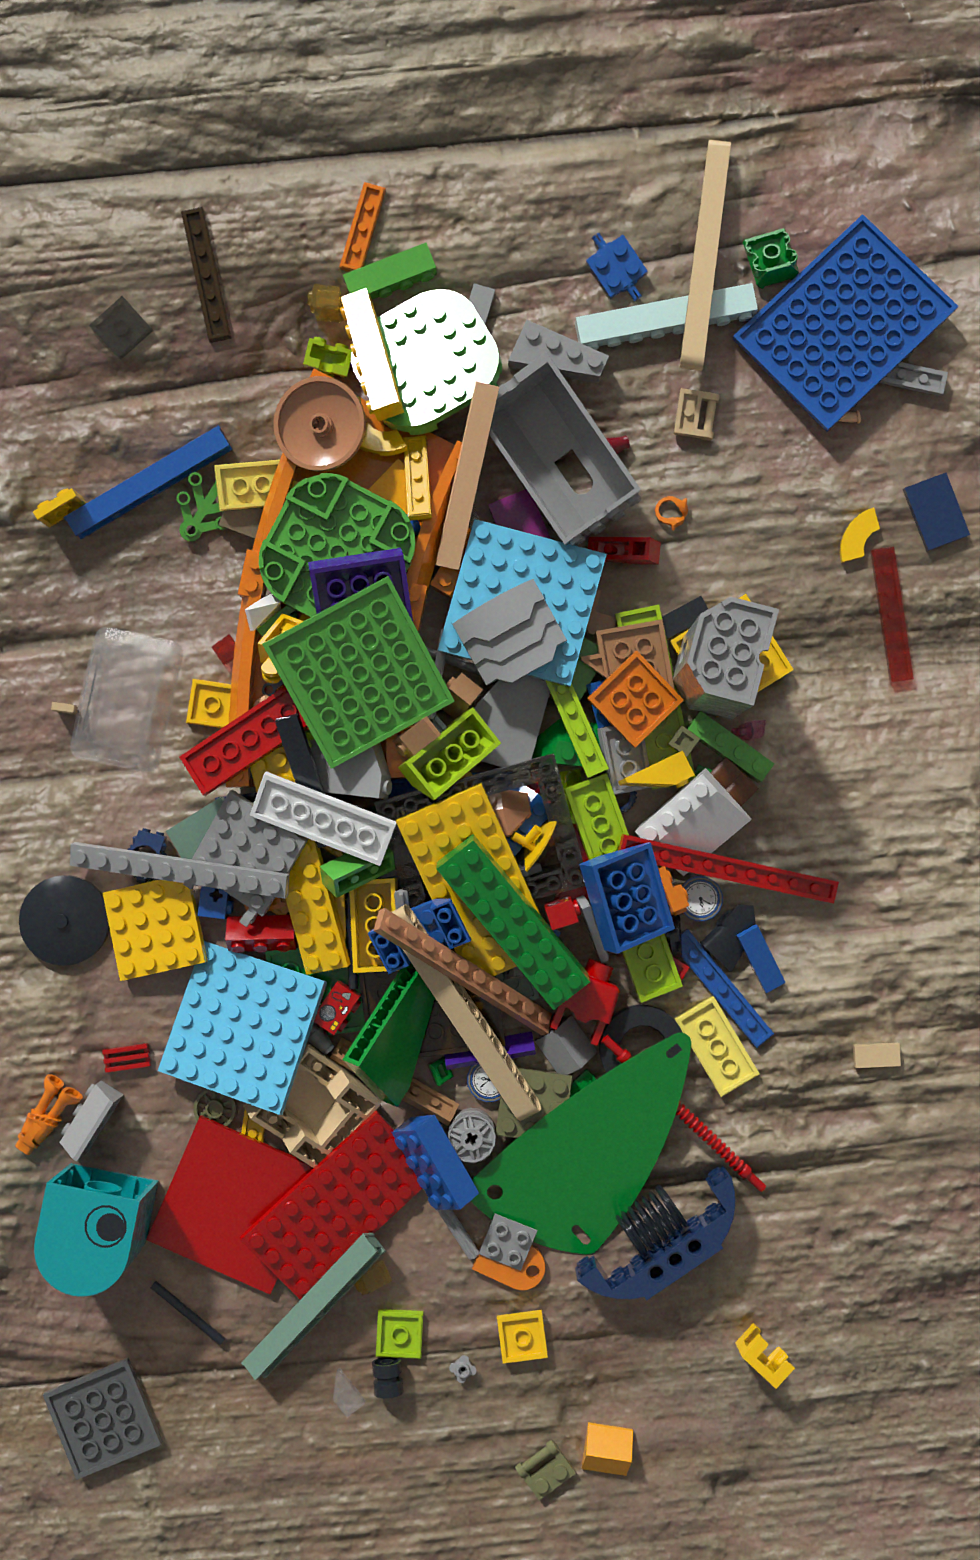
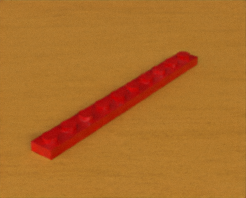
M622 834L618 851L650 842L656 863L659 866L835 903L838 881Z

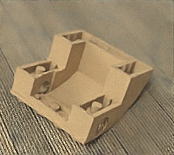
M307 1042L283 1115L275 1114L248 1103H244L243 1107L251 1120L280 1137L292 1155L314 1168L376 1111L381 1102L344 1066L330 1059V1055H324Z

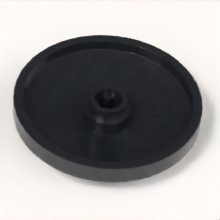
M55 876L40 882L27 894L19 913V929L25 945L36 957L53 965L67 966L89 959L100 950L110 931L102 892L88 880L77 876Z

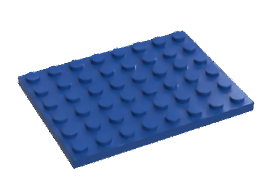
M862 214L733 336V340L828 432L957 310L958 305Z

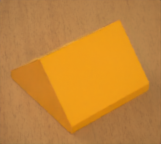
M588 1422L581 1468L627 1476L632 1463L633 1429Z

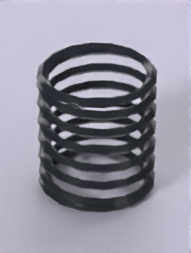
M661 1185L656 1186V1191L666 1208L656 1195L649 1191V1196L657 1210L645 1196H642V1201L650 1215L638 1201H635V1206L641 1217L631 1206H628V1211L634 1222L624 1211H621L623 1220L619 1215L615 1217L635 1248L644 1258L648 1253L643 1243L650 1251L655 1249L650 1238L656 1245L661 1246L662 1242L658 1234L663 1240L668 1241L669 1237L665 1229L672 1236L676 1234L672 1224L679 1231H682V1225L688 1227V1223Z

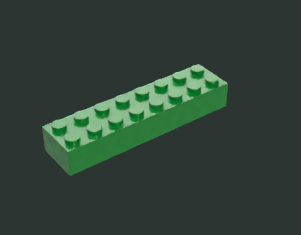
M474 834L437 862V871L553 1010L590 983L588 972Z

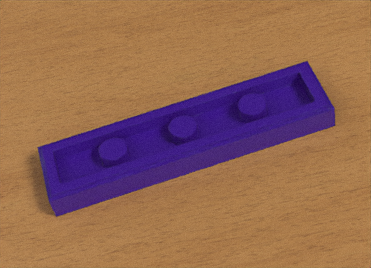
M532 1031L505 1036L506 1046L503 1047L511 1059L536 1054ZM471 1051L444 1054L447 1070L479 1064Z

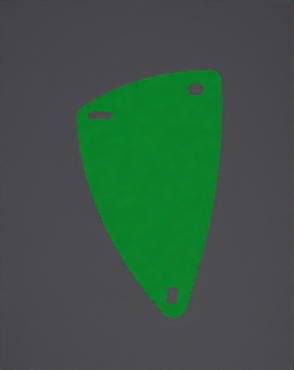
M676 1033L647 1048L599 1077L540 1119L472 1179L479 1194L471 1202L491 1220L494 1214H498L536 1229L537 1233L533 1240L536 1244L570 1253L592 1254L596 1252L619 1224L615 1218L616 1215L623 1219L621 1211L627 1213L628 1206H631L637 1198L665 1144L684 1087L691 1051L690 1037L685 1033ZM675 1044H678L682 1051L673 1058H668L666 1052ZM499 1185L502 1188L503 1194L499 1199H491L487 1195V1190L490 1186ZM574 1225L580 1226L591 1240L589 1244H583L572 1232Z

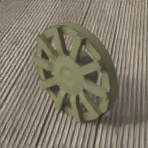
M206 1089L201 1092L194 1103L193 1110L196 1120L198 1121L201 1115L207 1114L209 1119L215 1118V1122L218 1123V1117H221L226 1122L222 1125L228 1126L236 1114L235 1099L228 1097L230 1100L223 1103L222 1100L225 1095L221 1094L220 1098L216 1099V1092L212 1091L213 1100H210L206 1093L212 1090ZM202 1096L208 1102L207 1104L199 1102ZM231 1103L232 1110L226 1109L224 1106ZM198 1106L204 1107L205 1111L198 1113ZM223 1112L231 1113V1117L229 1120L226 1118Z

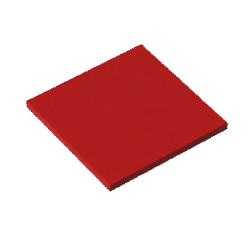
M201 1115L146 1240L260 1291L271 1294L278 1277L240 1241V1236L306 1176L313 1167L293 1155Z

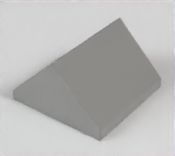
M572 1015L560 1022L557 1030L552 1028L548 1034L542 1035L535 1040L538 1047L559 1074L568 1075L581 1069L597 1053V1050L590 1043V1040Z

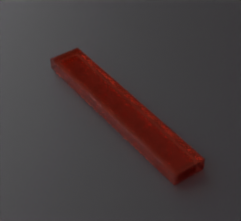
M894 547L873 549L870 553L889 682L913 680Z

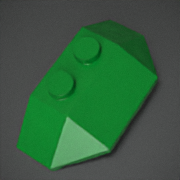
M562 719L557 720L537 737L532 762L582 767ZM589 722L600 747L597 723Z

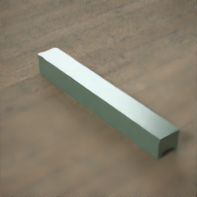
M363 1233L241 1362L254 1380H258L261 1375L263 1378H267L386 1252L373 1233Z

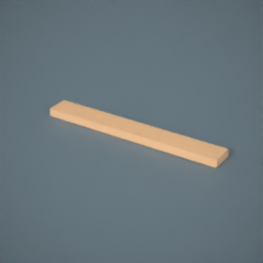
M475 381L436 559V565L459 570L498 396V386Z

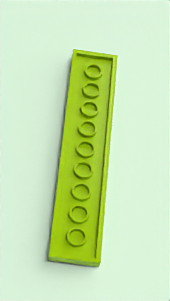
M607 773L564 788L563 791L588 860L618 851L622 834H629ZM664 934L622 952L639 1002H645L683 987Z

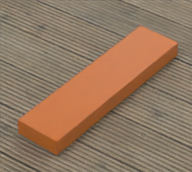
M364 182L339 266L341 270L351 272L364 267L386 188Z

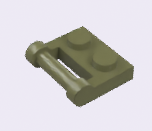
M553 1439L548 1441L546 1447L524 1463L520 1462L515 1466L520 1477L524 1479L539 1501L576 1474L575 1469ZM551 1454L555 1456L533 1474H530L529 1470Z

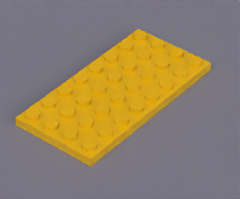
M482 783L397 819L396 823L431 899H451L472 939L468 943L455 947V952L492 976L517 967L436 869L437 862L474 834L539 913Z

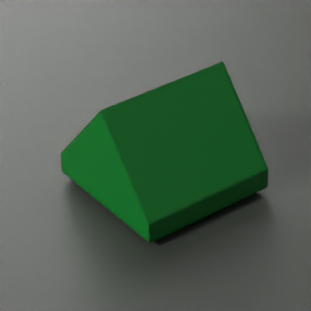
M445 1056L426 1064L437 1086L444 1084L454 1077L451 1069H446Z

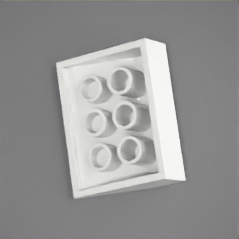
M705 768L642 822L635 832L643 839L712 853L751 821V818ZM677 870L683 876H685L688 873L686 871Z

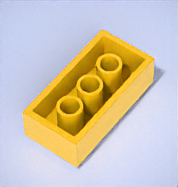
M397 878L374 879L349 892L353 973L387 971L368 936V932L374 929L379 910L384 908L391 912L396 910L394 893L398 891Z

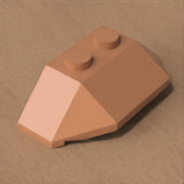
M502 788L486 791L505 836L510 837L532 815L528 793Z

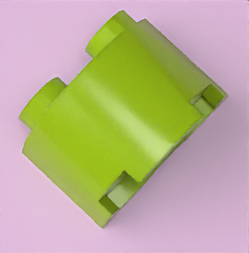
M320 337L309 338L303 362L304 367H312L330 377H334V374L342 378L347 377L352 350L348 349L347 345L336 343L335 346L327 345V340Z

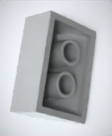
M103 1081L98 1082L96 1085L91 1084L85 1093V1096H87L84 1104L80 1103L73 1112V1115L76 1117L72 1123L68 1122L61 1132L63 1137L59 1143L75 1161H78L89 1152L124 1094Z

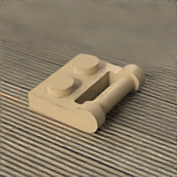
M681 388L673 434L708 441L713 440L714 432H712L715 409L716 403H719L720 395ZM701 401H706L707 409L704 429L701 430L697 429Z

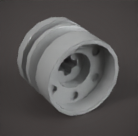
M467 1108L458 1112L450 1122L448 1139L460 1160L475 1163L484 1160L490 1155L495 1146L496 1129L492 1118L488 1113L479 1108ZM471 1132L472 1135H476L475 1141L467 1140L468 1133Z

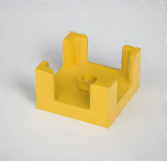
M753 1323L735 1342L742 1358L777 1389L795 1368L786 1361L788 1355L780 1347H777L768 1357L763 1353L768 1347V1343L760 1335L761 1329Z

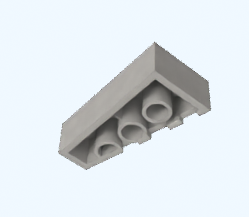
M526 320L508 360V368L523 369L547 352L563 376L575 380L599 383L608 363L609 355Z

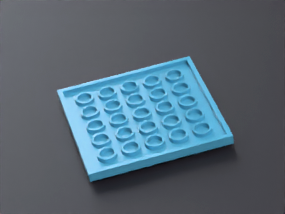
M474 519L438 651L472 660L452 624L496 596L534 579L567 641L556 647L553 661L527 675L571 687L607 554L575 545L572 546L571 544L565 545L563 542Z
M204 941L208 962L194 965L158 1071L275 1114L283 1115L327 982L242 953H234L228 951L227 948Z

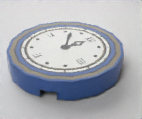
M695 876L683 883L682 888L688 894L687 901L689 906L686 907L687 911L684 912L688 918L695 921H706L713 918L720 911L723 904V894L719 885L714 880L704 876Z
M481 1065L470 1066L467 1074V1085L470 1092L477 1099L484 1102L500 1100V1093Z

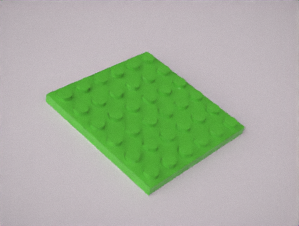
M389 576L262 643L331 769L413 725L422 718L455 702Z

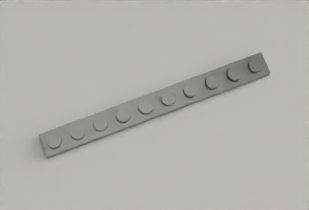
M79 842L71 843L70 866L284 899L288 897L290 874Z

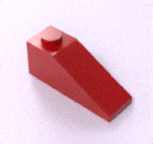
M589 537L588 549L607 554L606 562L659 565L661 542L651 537Z

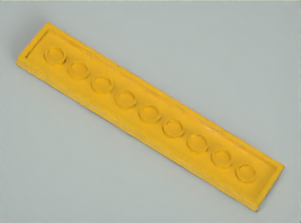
M284 747L277 748L250 766L257 792L265 772L295 782ZM307 838L306 845L289 873L288 897H286L306 975L351 965L332 893L322 884L319 866L323 865L324 862L321 851L317 847L316 841Z

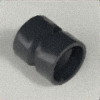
M381 1357L372 1361L373 1377L377 1378L373 1382L374 1396L387 1399L402 1395L404 1390L403 1378L400 1377L402 1372L401 1359Z

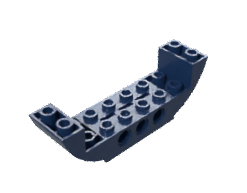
M725 1167L713 1169L709 1172V1177L706 1178L707 1183L720 1202L707 1206L705 1212L700 1216L695 1215L686 1221L688 1227H683L682 1231L674 1229L676 1232L675 1236L668 1233V1241L663 1240L661 1246L656 1245L654 1242V1251L648 1250L645 1258L640 1254L635 1255L630 1259L628 1265L625 1267L620 1266L613 1270L610 1277L607 1276L594 1255L590 1258L586 1256L575 1267L577 1281L589 1290L602 1296L614 1299L645 1297L648 1300L722 1250L721 1244L729 1232L735 1211L733 1181Z

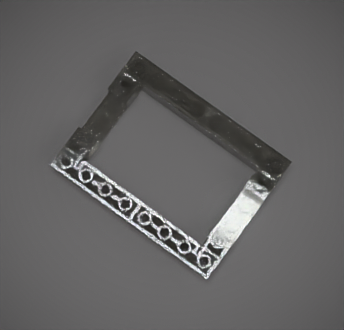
M554 753L461 778L435 800L416 790L374 802L378 815L396 821L399 818L481 783L487 796L537 783L538 781L548 822H557L552 837L560 863L542 867L541 872L524 877L531 895L535 900L585 886L579 865L583 863ZM396 823L388 846L393 851L400 889L407 890L409 907L413 908L432 899L428 897L425 884L420 877L416 864Z

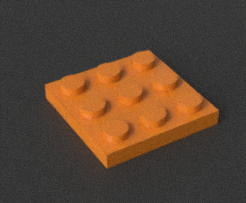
M635 651L587 698L633 748H636L684 701L638 651Z

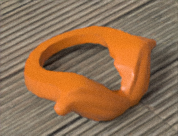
M666 496L659 500L655 507V515L658 521L670 525L672 530L682 525L688 514L687 498L680 500L673 496ZM672 501L679 508V511L682 512L683 516L681 518H664L660 515V506L664 502Z

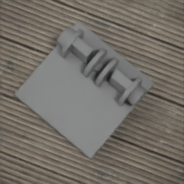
M494 1214L479 1254L521 1271L537 1230Z

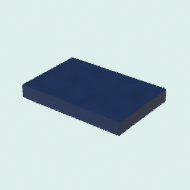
M946 472L903 489L926 552L970 535Z

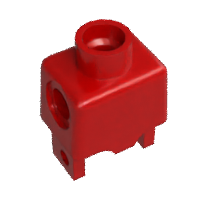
M589 958L585 970L589 974L590 983L556 1008L550 1022V1028L557 1030L565 1008H569L573 1011L577 1020L585 1023L590 1020H597L590 1038V1043L597 1046L606 1023L610 1024L620 990L615 983L609 981L614 968Z

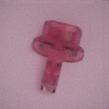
M766 720L745 722L737 728H732L731 733L743 740L759 739L765 734Z

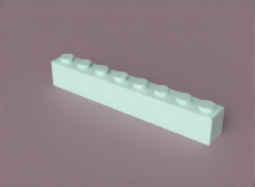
M753 283L714 290L712 293L709 325L717 324V326L729 324L732 320L739 319L740 322L751 320L758 310ZM688 296L576 317L575 328L578 342L597 350L599 346L615 347L624 341L636 343L650 336L652 339L661 338L665 333L670 332L682 334L685 327Z

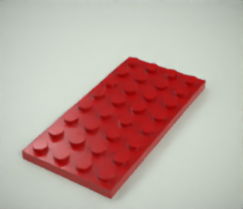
M374 1111L240 1236V1241L300 1300L363 1233L374 1234L422 1189L417 1182V1176L413 1169L407 1165L405 1155L395 1144V1138L391 1133L395 1129L377 1111Z

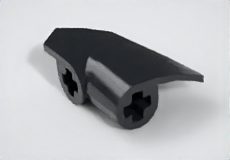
M738 904L732 911H726L717 920V926L700 942L729 971H733L744 952L736 935L756 924L754 906Z

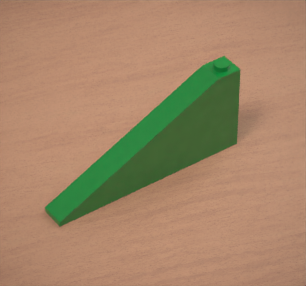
M412 963L400 969L342 1059L381 1101L396 1107L399 1106L410 1088L435 1000L434 995Z

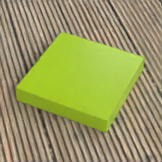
M378 1309L376 1357L421 1359L423 1311Z

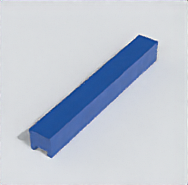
M218 425L63 518L68 522L75 536H79L82 540L185 479L191 473L197 472L232 451V448Z

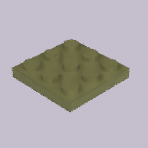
M518 1068L539 1099L541 1111L519 1121L501 1096L496 1135L518 1138L540 1119L570 1097L572 1075Z

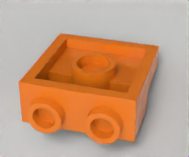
M665 866L658 867L671 915L674 914L675 916L686 912V907L689 906L687 891L682 888L681 884L672 886L670 872Z

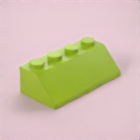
M473 707L442 730L438 738L398 767L413 787L432 800L438 798L501 744Z

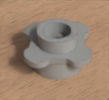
M462 1355L455 1363H451L449 1367L450 1372L457 1376L459 1383H464L466 1378L476 1374V1367L472 1366L469 1357L466 1355Z

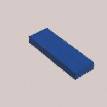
M756 924L736 935L765 993L786 983Z

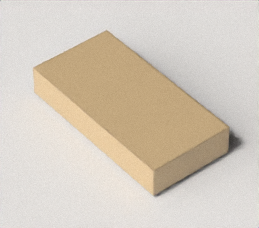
M900 1043L853 1044L854 1067L901 1066Z

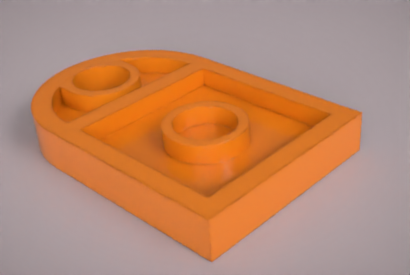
M531 1245L521 1271L480 1254L476 1257L472 1270L514 1289L528 1290L538 1285L545 1273V1261L540 1250ZM532 1265L537 1266L539 1269V1273L533 1277L526 1273L527 1268Z

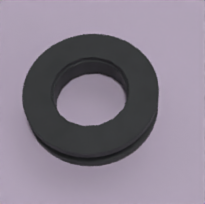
M639 1004L621 1009L612 1016L610 1024L606 1023L599 1040L600 1059L606 1072L621 1064L617 1061V1056L601 1042L606 1035L620 1046L623 1036L632 1028L649 1026L656 1029L663 1036V1039H666L676 1033H683L680 1026L668 1013L651 1005ZM675 1044L666 1052V1056L673 1058L682 1049L678 1044Z

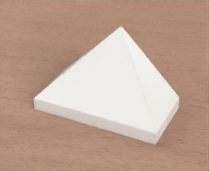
M269 593L245 609L250 631H254L265 624L281 610L280 600L272 593Z

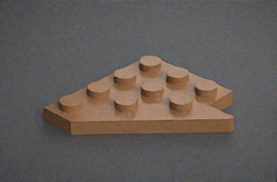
M662 619L595 631L598 654L580 657L581 662L607 679L635 651H638L674 689Z

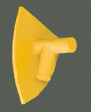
M556 821L548 822L541 828L534 825L525 837L517 832L511 835V840L524 847L526 872L529 871L545 849L556 826Z

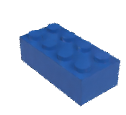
M435 1115L410 1117L391 1132L395 1138V1144L402 1150L406 1157L407 1165L413 1169L417 1176L418 1184L425 1190L429 1197L428 1201L435 1210H460L479 1194Z

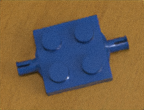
M600 233L594 235L592 240H594L599 249L586 260V263L609 298L612 299L617 294L628 291L633 301H636L637 298L639 299L642 295L635 287V284L639 279L648 274V271L625 236L621 235L614 241L606 243Z

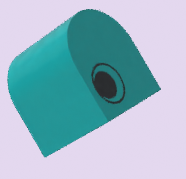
M70 1163L46 1183L34 1244L36 1264L44 1279L55 1289L72 1296H91L103 1292L112 1286L145 1245L159 1180Z

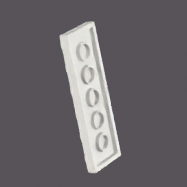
M265 772L250 816L379 866L383 861L396 826V821L269 772Z

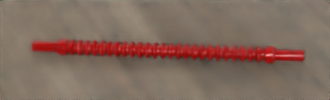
M608 1035L602 1039L601 1042L617 1056V1061L621 1064L632 1058L628 1050H623ZM679 1101L675 1115H680L679 1119L684 1120V1124H688V1128H693V1132L697 1133L698 1137H702V1141H706V1145H711V1149L715 1150L716 1154H720V1158H724V1162H729V1166L733 1167V1170L737 1171L741 1178H746L758 1191H764L766 1185L752 1172V1168L748 1164H744V1160H739V1156H735L734 1151L730 1152V1147H726V1143H721L722 1140L720 1138L717 1139L716 1134L712 1135L713 1131L708 1130V1126H703L704 1123L702 1121L699 1122L698 1117L694 1118V1113H690V1109H685L686 1106Z

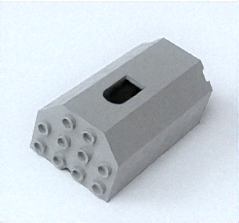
M547 352L516 373L511 380L499 386L489 435L565 545L578 546L592 533L598 535L607 528L605 524L611 520L613 522L618 521L625 515L623 511L633 507L642 500L643 491ZM571 450L575 452L592 477L593 486L586 494L574 492L554 463Z
M729 597L698 616L683 637L673 675V683L680 696L684 699L688 709L733 720L754 706L764 669V664L760 662L759 655L761 652L769 650L779 609Z

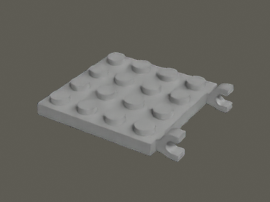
M231 790L227 794L192 860L289 874L308 839L250 816L254 803L236 791ZM183 884L189 889H192L194 887L193 884ZM222 889L249 907L240 920V923L246 927L250 923H254L258 914L264 916L275 897Z

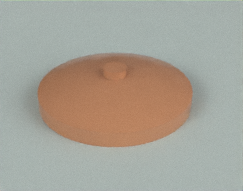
M310 377L294 384L281 397L274 415V434L281 451L293 463L311 471H330L346 464L358 452L366 432V416L357 395L344 383L329 377Z

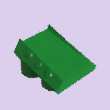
M784 228L743 241L756 285L761 289L785 280H793L799 274L797 267L798 255L791 248L789 234L786 233Z

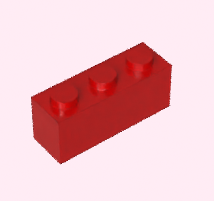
M290 915L257 916L254 923H250L248 927L240 923L242 916L227 917L225 942L228 951L242 953L244 951L266 952L278 950L287 952L289 950H296L297 939Z

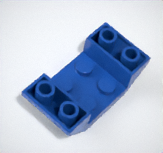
M433 899L411 908L428 935L444 946L448 945L449 949L472 940L451 899ZM374 929L368 932V936L388 974L409 966L411 961L402 948L374 932Z

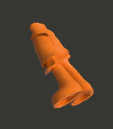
M48 1074L45 1077L43 1096L36 1108L31 1109V1112L27 1114L21 1132L18 1134L19 1140L15 1147L26 1155H30L34 1149H37L53 1129L59 1125L58 1122L62 1121L60 1116L62 1111L68 1105L78 1104L83 1098L82 1094L76 1089L65 1087L59 1094L50 1112H45L53 1098L64 1086V1082L55 1075Z

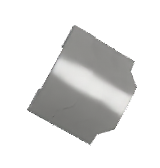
M534 579L496 596L452 624L486 686L496 680L509 683L517 681L530 672L553 661L556 647L567 641Z

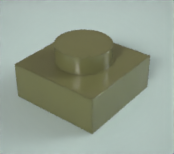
M681 725L668 745L678 752L683 751L687 757L700 738Z

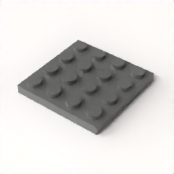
M129 1358L48 1390L43 1394L76 1480L156 1448L163 1442Z

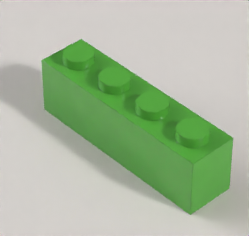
M425 242L343 274V278L349 294L367 288L373 300L378 297L386 298L398 289L407 290L416 282L430 281L434 278V275H437V271L428 245Z
M702 711L697 712L686 728L699 737V741L723 759L725 757L728 758L740 771L757 783L763 781L775 764Z

